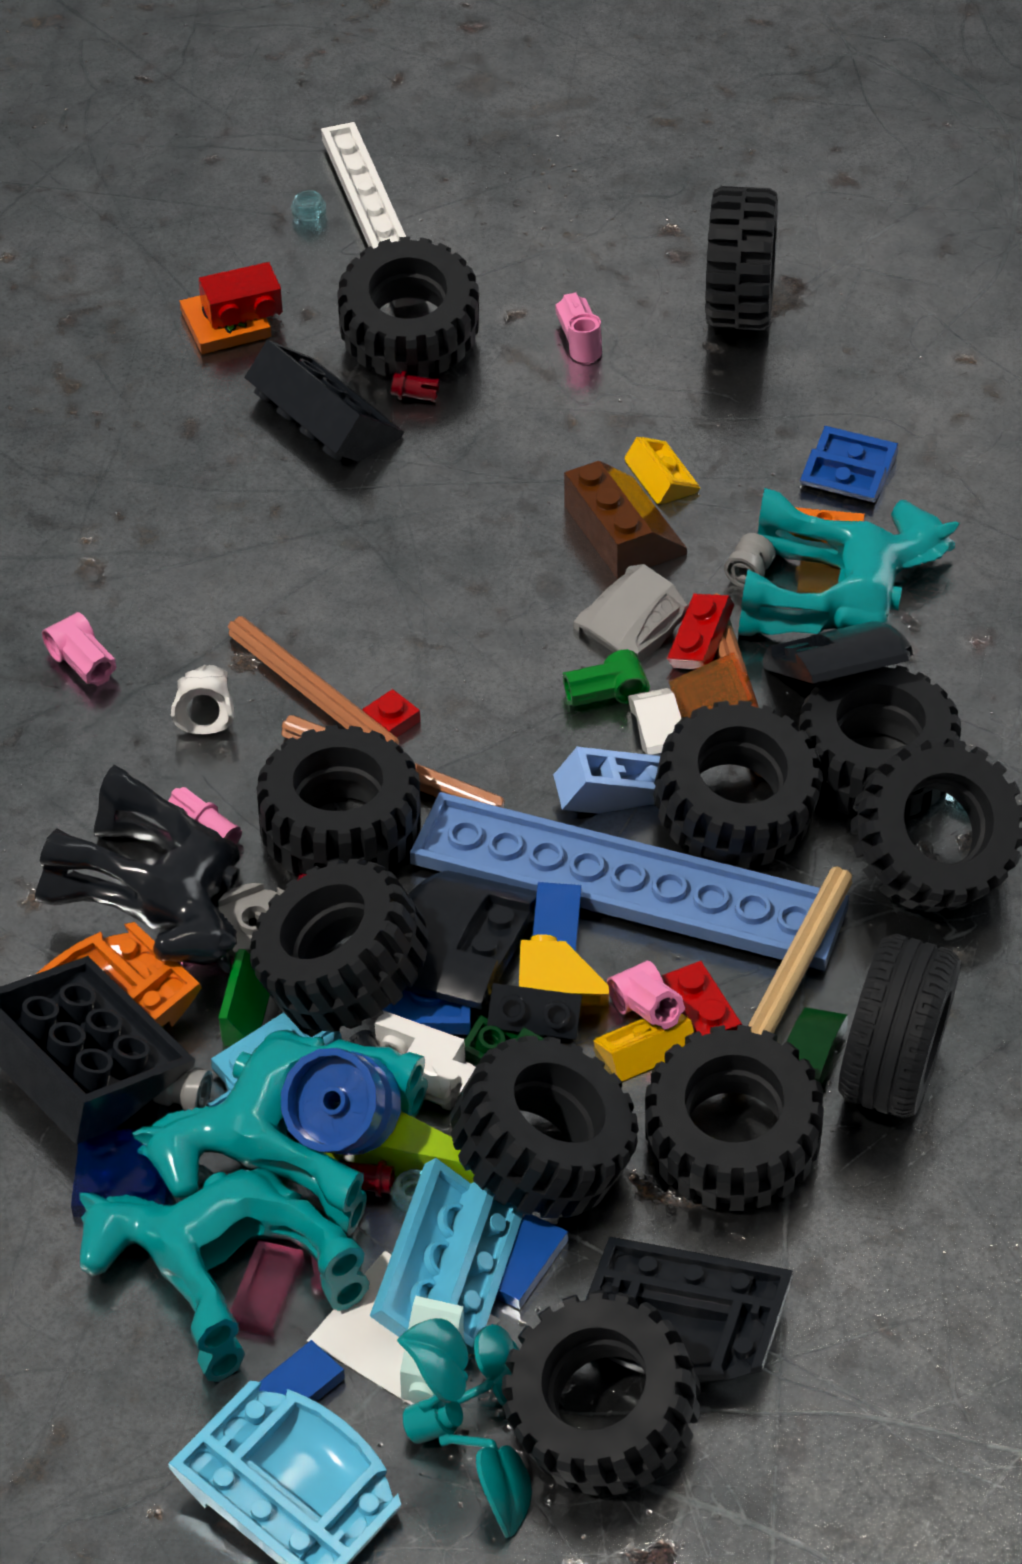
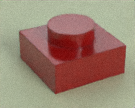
M394 689L362 709L396 737H399L421 722L420 710Z

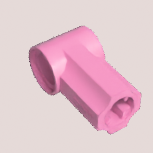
M577 293L564 295L563 299L555 305V310L569 342L570 356L577 362L595 361L602 355L601 320L592 313L586 298H581Z
M80 612L42 631L43 642L53 659L57 662L65 660L87 684L92 683L100 686L109 681L111 674L117 669L115 658L96 640L91 625Z
M647 960L607 979L609 996L621 1014L624 1015L635 1011L652 1025L657 1024L664 1030L678 1024V1019L685 1010L683 998L663 983L659 971L651 961Z

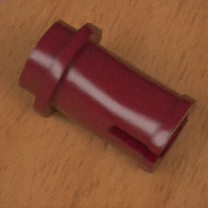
M402 371L401 374L394 373L391 395L398 396V400H403L404 397L436 403L438 398L436 392H439L440 379L407 375V371Z
M338 1160L340 1163L363 1173L362 1191L375 1192L376 1197L381 1198L384 1193L392 1194L395 1184L394 1166L387 1165L384 1160H380L378 1165Z

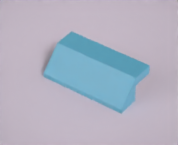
M435 1158L425 1163L370 1317L400 1337L408 1330L415 1296L463 1306L464 1341L468 1354H474L476 1335L479 1330L487 1325L523 1213L517 1212V1207L508 1202L506 1205H502L494 1200L495 1194L487 1188L482 1190L475 1182L469 1183L439 1159Z

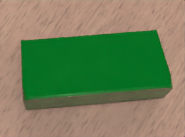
M238 949L236 951L218 1017L221 1040L224 1046H232L262 1027L270 996L255 976V971L251 967L250 954L246 949Z

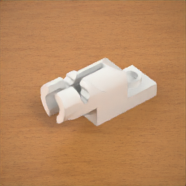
M382 1010L384 1014L379 1016L375 1022L378 1046L390 1047L401 1054L412 1052L424 1056L425 1068L422 1078L428 1081V1089L424 1100L441 1105L442 1109L450 1111L455 1106L457 1097L476 1068L470 1063H465L464 1039Z

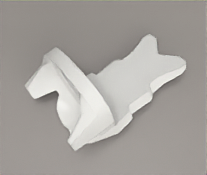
M203 665L187 672L185 677L178 680V691L171 707V718L175 726L182 731L192 734H211L225 730L233 723L235 711L232 697L227 688L228 672L214 665ZM202 694L214 698L220 709L217 720L205 726L193 722L187 711L190 700Z

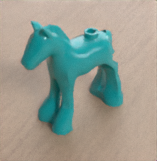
M764 488L758 534L764 536L773 544L776 556L790 560L822 563L840 568L839 583L822 593L799 594L779 588L763 576L748 569L743 590L738 635L751 637L756 634L775 635L790 632L818 634L824 630L844 628L870 621L886 623L890 610H899L902 587L894 586L896 575L906 568L920 566L921 564L941 559L946 552L952 551L955 548V542L949 536L954 534L960 523L948 522L943 524L933 514L911 504L907 500H900L896 503L891 513L892 521L899 533L893 535L868 521L825 520L807 515L797 510L780 492ZM791 533L824 540L828 543L804 540L793 536Z
M277 1030L267 1035L264 1041L254 1049L252 1054L244 1051L240 1053L232 1072L233 1077L237 1081L223 1103L217 1106L195 1107L193 1110L188 1109L186 1111L169 1113L151 1127H142L133 1132L134 1139L143 1144L138 1149V1153L149 1158L170 1192L179 1200H184L198 1191L199 1159L203 1153L223 1154L248 1168L272 1171L311 1190L318 1196L329 1220L343 1228L345 1234L349 1236L355 1232L365 1211L367 1195L366 1192L361 1190L364 1175L362 1172L352 1169L324 1153L297 1143L287 1136L289 1131L281 1113V1090L287 1074L301 1057L317 1049L340 1048L366 1054L379 1059L393 1073L400 1089L401 1111L415 1118L423 1105L428 1089L427 1079L422 1078L425 1058L412 1052L401 1054L390 1047L362 1046L342 1039L324 1046L323 1037H302L289 1030Z
M257 1168L251 1171L240 1169L228 1175L224 1172L215 1173L205 1181L203 1189L174 1205L157 1204L154 1201H147L146 1199L127 1194L124 1196H109L105 1199L94 1193H79L80 1201L86 1210L81 1217L83 1221V1236L80 1249L81 1270L91 1277H95L105 1273L127 1246L136 1244L146 1250L155 1262L160 1274L184 1296L195 1311L191 1324V1336L199 1350L197 1361L208 1381L220 1382L238 1371L245 1356L242 1346L235 1337L239 1332L238 1323L229 1311L224 1295L208 1273V1270L225 1262L240 1246L253 1240H290L308 1250L318 1262L323 1293L331 1307L337 1311L349 1309L359 1303L369 1290L370 1282L359 1269L364 1262L365 1253L363 1249L352 1238L347 1237L343 1228L324 1218L308 1200H300L301 1194L287 1188L278 1175L272 1171Z

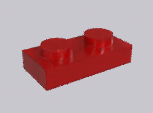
M693 594L667 657L673 668L709 670L735 606L729 595Z
M702 961L661 975L663 983L682 996L685 1010L681 1014L691 1020L694 1033L700 1031L701 1035L704 1036L710 1034V1027L725 1025V1031L737 1030L738 1025H742Z

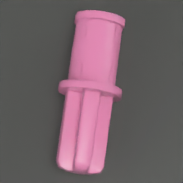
M186 787L175 788L171 792V797L168 801L186 810L188 816L196 822L217 831L222 838L231 840L235 844L239 842L242 835L241 828L221 815L214 803H205Z

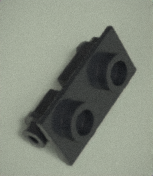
M493 983L487 1026L492 1025L501 1030L521 1032L524 1027L537 1035L576 1040L582 995Z

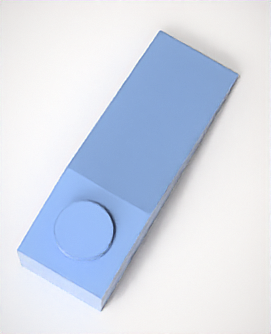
M577 746L553 774L562 810L599 814L653 805L654 782L660 756Z

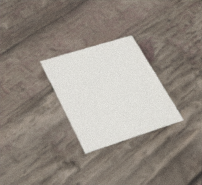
M384 1251L364 1274L369 1280L370 1285L369 1290L361 1301L346 1310L337 1311L333 1309L307 1341L313 1340L323 1351L401 1399L400 1369L404 1348L397 1342L399 1338L397 1335L370 1317L391 1258V1254ZM490 1314L486 1326L491 1324L497 1325L500 1319ZM402 1399L410 1405L413 1404L410 1400Z

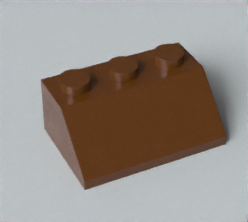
M601 461L564 472V507L617 579L625 574L629 566L645 564L650 568L687 554V547L634 477Z

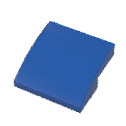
M824 426L816 449L812 448L800 479V484L875 502L882 491L898 454V443Z

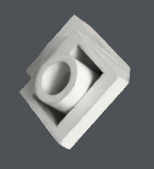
M669 688L629 695L630 711L637 718L642 750L647 755L661 756L663 744L668 734L673 733L675 724L682 719L674 693Z

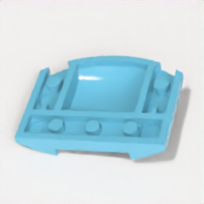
M250 1380L169 1462V1469L204 1508L209 1505L278 1564H350L401 1508L399 1495L397 1494L393 1498L388 1480L385 1477L387 1469L360 1434L326 1407L287 1389L286 1395L259 1391L261 1382Z

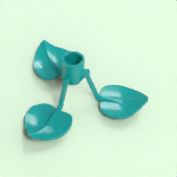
M442 1318L420 1322L404 1332L397 1339V1342L413 1358L423 1379L434 1395L429 1399L409 1405L404 1409L403 1426L405 1432L415 1444H422L439 1438V1443L442 1447L457 1444L482 1448L476 1454L478 1477L505 1539L509 1538L518 1530L531 1503L532 1485L523 1460L516 1450L509 1445L498 1448L493 1439L454 1435L453 1433L463 1422V1411L460 1404L492 1388L500 1405H505L507 1400L502 1393V1378L505 1375L512 1374L505 1363L511 1349H520L512 1340L509 1332L499 1325L491 1324L479 1330L474 1341V1354L478 1368L486 1380L480 1385L465 1391L468 1375L464 1369L468 1364L469 1357L467 1346L460 1332L451 1322Z

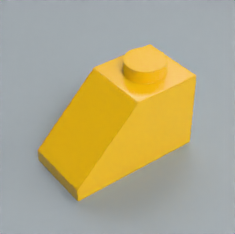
M534 935L531 937V940H521L519 986L582 995L581 1006H609V985L566 941H557V938L551 935Z

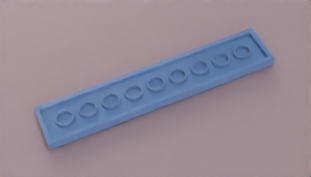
M442 792L439 793L410 851V863L413 865L441 872L453 871L537 891L538 882L581 885L580 908L783 960L820 890L819 887ZM850 895L845 896L809 967L825 971L849 907Z

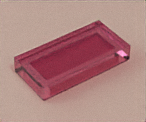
M260 1240L257 1241L230 1310L238 1323L239 1330L272 1338L275 1337L304 1261L303 1250Z

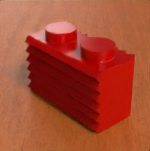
M270 262L198 278L201 303L214 329H217L219 326L224 328L226 325H238L240 321L243 323L247 320L252 322L254 318L257 320L261 317L266 319V317H273L275 314L280 315L283 312L281 287Z

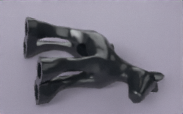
M113 765L105 775L100 788L94 836L110 840L135 838L154 842L168 851V853L161 856L154 865H149L126 858L93 842L71 836L56 828L47 837L41 851L40 863L43 871L35 891V900L38 903L53 906L87 901L117 908L152 929L166 930L157 935L153 946L155 957L158 960L208 965L216 962L223 971L231 973V959L227 952L237 944V931L231 925V922L225 918V915L219 911V908L212 904L211 900L221 889L229 892L235 887L240 873V869L235 867L240 860L238 846L231 840L222 838L217 831L196 822L188 816L186 810L163 799L144 783L131 777L129 772ZM132 812L139 813V814H141V815H144V816H146V817H148V818H151V819L155 820V821L158 822L161 826H163L165 829H163V828H161V827H159V826H157V825H155V824H153V823L147 821L146 819H144V818H142V817H140V816H138V815H136V814H134V813H132ZM89 869L98 871L120 880L127 886L82 874L75 870Z

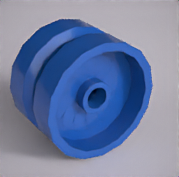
M340 1048L317 1049L301 1057L288 1072L281 1090V1113L288 1131L302 1145L318 1152L360 1155L380 1147L393 1133L401 1113V1094L393 1073L379 1059Z

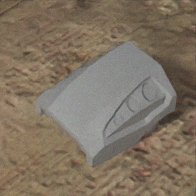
M645 564L629 566L625 574L610 585L592 605L578 615L573 622V629L579 633L583 631L612 652L624 649L632 650L637 654L641 662L658 650L665 639L674 633L676 626L682 622L688 605L673 583Z

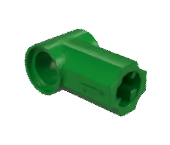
M628 649L613 652L606 658L604 664L563 672L566 699L569 706L572 707L614 697L620 703L629 704V695L649 692L650 690L649 681L637 654Z

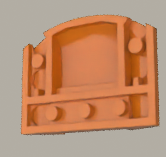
M135 922L124 924L128 933L104 938L102 932H99L78 942L51 960L36 973L38 974L89 956L161 1027L166 1023L173 1026L202 988L200 983L178 962L158 960L153 951L155 941Z

